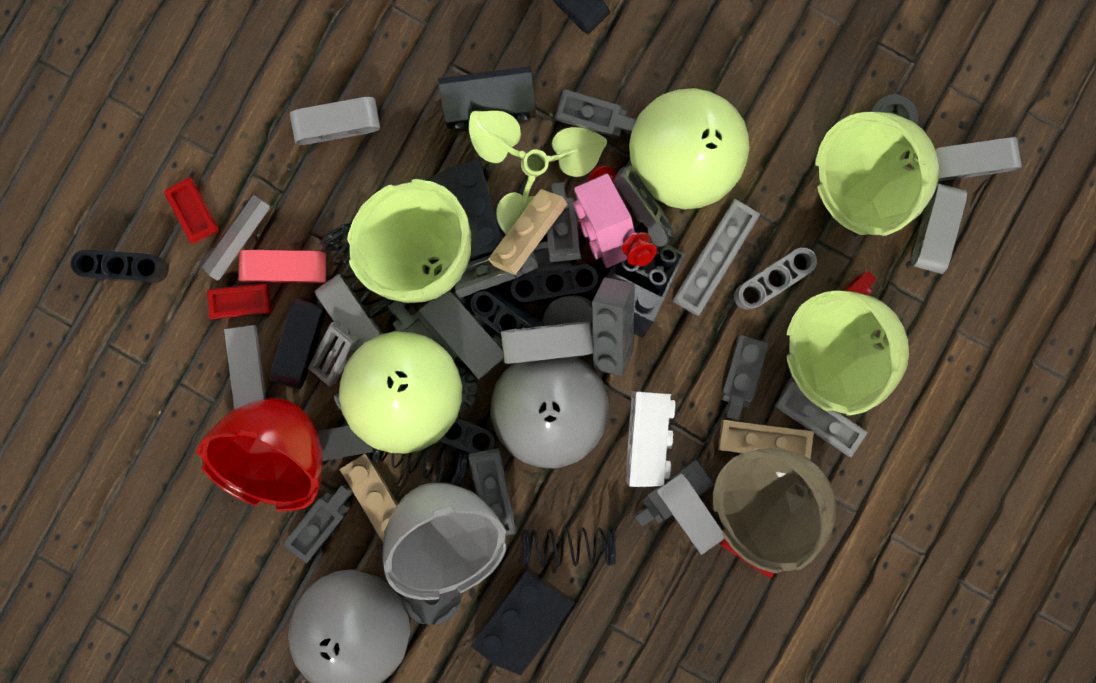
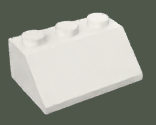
M632 391L625 481L629 486H664V479L670 478L671 462L666 461V451L672 448L673 431L668 430L669 418L673 419L675 415V400H670L671 394Z

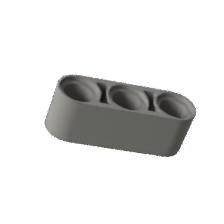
M373 97L350 99L301 108L290 112L294 141L298 145L314 144L380 130L376 101Z
M1017 137L935 149L939 164L938 181L1003 173L1022 168Z
M937 183L934 195L924 209L911 258L912 266L940 274L947 270L966 204V190Z
M798 248L788 253L741 284L734 293L735 303L744 310L761 306L811 273L817 265L815 253L808 248ZM796 255H800L805 259L806 267L804 270H799L795 267L794 258ZM771 271L777 272L781 277V284L778 287L772 286L768 280ZM745 288H751L756 292V300L753 304L744 300L743 292Z
M339 273L316 289L315 294L333 321H339L341 323L340 328H347L351 331L349 334L351 337L355 335L359 338L354 349L356 351L365 342L383 333L373 318H369V315H367L368 311L364 305L360 304V300L355 292L351 291L350 285Z
M575 322L501 331L504 363H521L594 353L591 322Z
M682 473L657 490L663 502L701 555L725 539L722 530Z

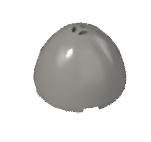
M578 356L512 363L497 380L491 397L490 416L500 443L510 454L523 463L540 468H561L583 459L596 447L604 435L608 422L609 399L603 381L597 372ZM553 401L559 405L560 412L553 410ZM543 402H546V410L539 413L540 406ZM551 415L556 417V420L548 422L544 418Z
M428 483L418 486L406 494L399 502L384 531L383 565L387 581L396 592L405 597L418 600L439 599V594L456 589L459 593H462L479 584L499 565L506 552V530L494 511L473 492L445 483Z
M353 569L336 571L318 579L307 588L296 603L290 619L288 633L290 653L295 666L311 683H382L393 674L404 659L410 636V623L401 597L381 577ZM330 638L328 645H321L324 639ZM336 643L339 644V654L334 650ZM322 652L327 653L331 659L325 658Z

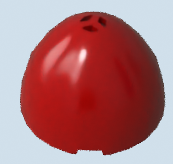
M268 398L258 400L230 411L207 432L196 451V455H200L203 461L202 471L212 482L230 495L254 506L263 502L276 505V511H296L312 504L319 491L322 479L323 452L318 433L308 414L297 404L285 399Z

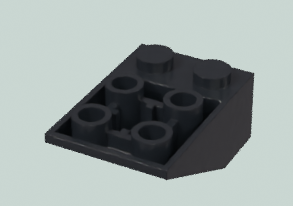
M634 228L635 233H644ZM667 244L662 247L655 245L657 253L649 264L645 266H632L625 260L613 265L606 277L635 284L634 334L641 338H644L653 324L685 253Z

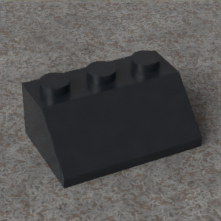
M531 66L438 78L445 122L448 129H454L455 132L469 131V119L473 111H503L513 116L518 124L528 123L531 121V118L536 117Z
M480 159L450 167L425 180L434 182L449 190L466 212L471 230V256L469 262L491 255L502 241Z
M526 567L473 637L471 647L494 665L521 676L575 604V601L530 567Z

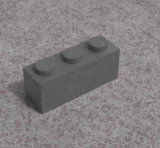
M604 277L592 301L593 366L595 370L621 376L625 372L634 347V283Z
M455 289L452 292L449 290L440 297L430 300L419 312L476 377L482 379L504 359L502 340L496 333L491 337L484 329L487 324L475 313L471 314L463 306L468 301L464 297L459 298Z

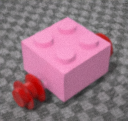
M610 166L598 167L589 175L587 183L574 188L577 201L573 202V206L579 219H581L578 221L585 238L589 237L591 241L589 244L595 258H602L606 268L625 260L632 266H645L653 260L657 253V248L651 243L649 234L635 233L631 216L613 182L616 177L615 170Z

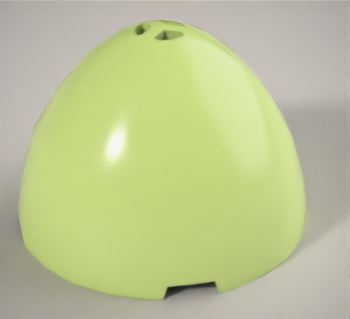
M697 88L674 90L662 94L652 101L639 114L632 129L629 143L632 167L654 199L668 206L680 209H694L710 205L730 192L743 174L750 148L747 128L737 109L726 99L710 91ZM708 129V137L702 139L703 132ZM715 130L720 134V140L716 137ZM713 143L716 148H707L706 144Z
M886 112L857 113L837 122L826 133L821 142L815 164L819 166L820 184L817 188L825 207L841 225L859 235L886 236L904 228L922 213L934 195L939 176L937 153L923 129L911 120ZM910 151L909 158L905 159L906 152ZM911 163L914 169L908 168L907 164Z
M413 179L411 183L398 186L388 185L372 195L361 206L353 219L347 239L350 244L351 260H349V263L356 277L369 290L387 299L406 303L426 302L438 298L449 291L461 279L471 256V230L466 212L457 198L445 187L431 181ZM431 260H439L434 264L430 262ZM426 267L430 269L428 275L425 272Z
M828 291L811 297L799 307L792 317L787 330V335L790 336V353L786 356L792 377L799 389L811 402L821 409L847 415L866 412L887 399L902 380L908 365V338L897 315L878 299L852 291ZM881 330L880 337H875L877 331ZM877 343H881L884 349L880 348Z
M394 331L379 335L365 342L354 352L344 367L340 381L339 400L342 413L350 429L360 439L378 450L407 454L423 450L438 442L450 429L458 417L462 403V382L452 357L438 343L420 334ZM402 371L407 377L399 378L395 372ZM389 376L394 381L391 389L388 387L387 379ZM401 384H408L404 391L397 392Z

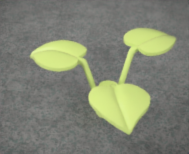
M473 111L469 119L470 139L480 157L488 162L500 163L509 152L522 159L521 168L529 176L523 196L515 192L509 193L497 205V222L505 235L535 197H528L529 191L535 181V177L547 170L549 162L559 160V167L565 174L573 177L584 176L596 166L607 144V140L594 131L570 127L561 130L552 139V148L556 155L547 156L543 151L537 149L531 150L526 154L524 151L512 148L519 142L521 131L517 120L510 114L503 111Z

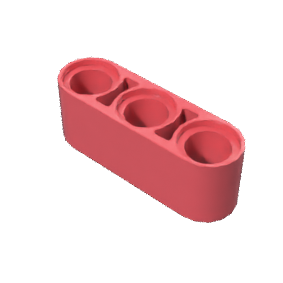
M240 250L238 281L254 283H326L327 253L321 251Z

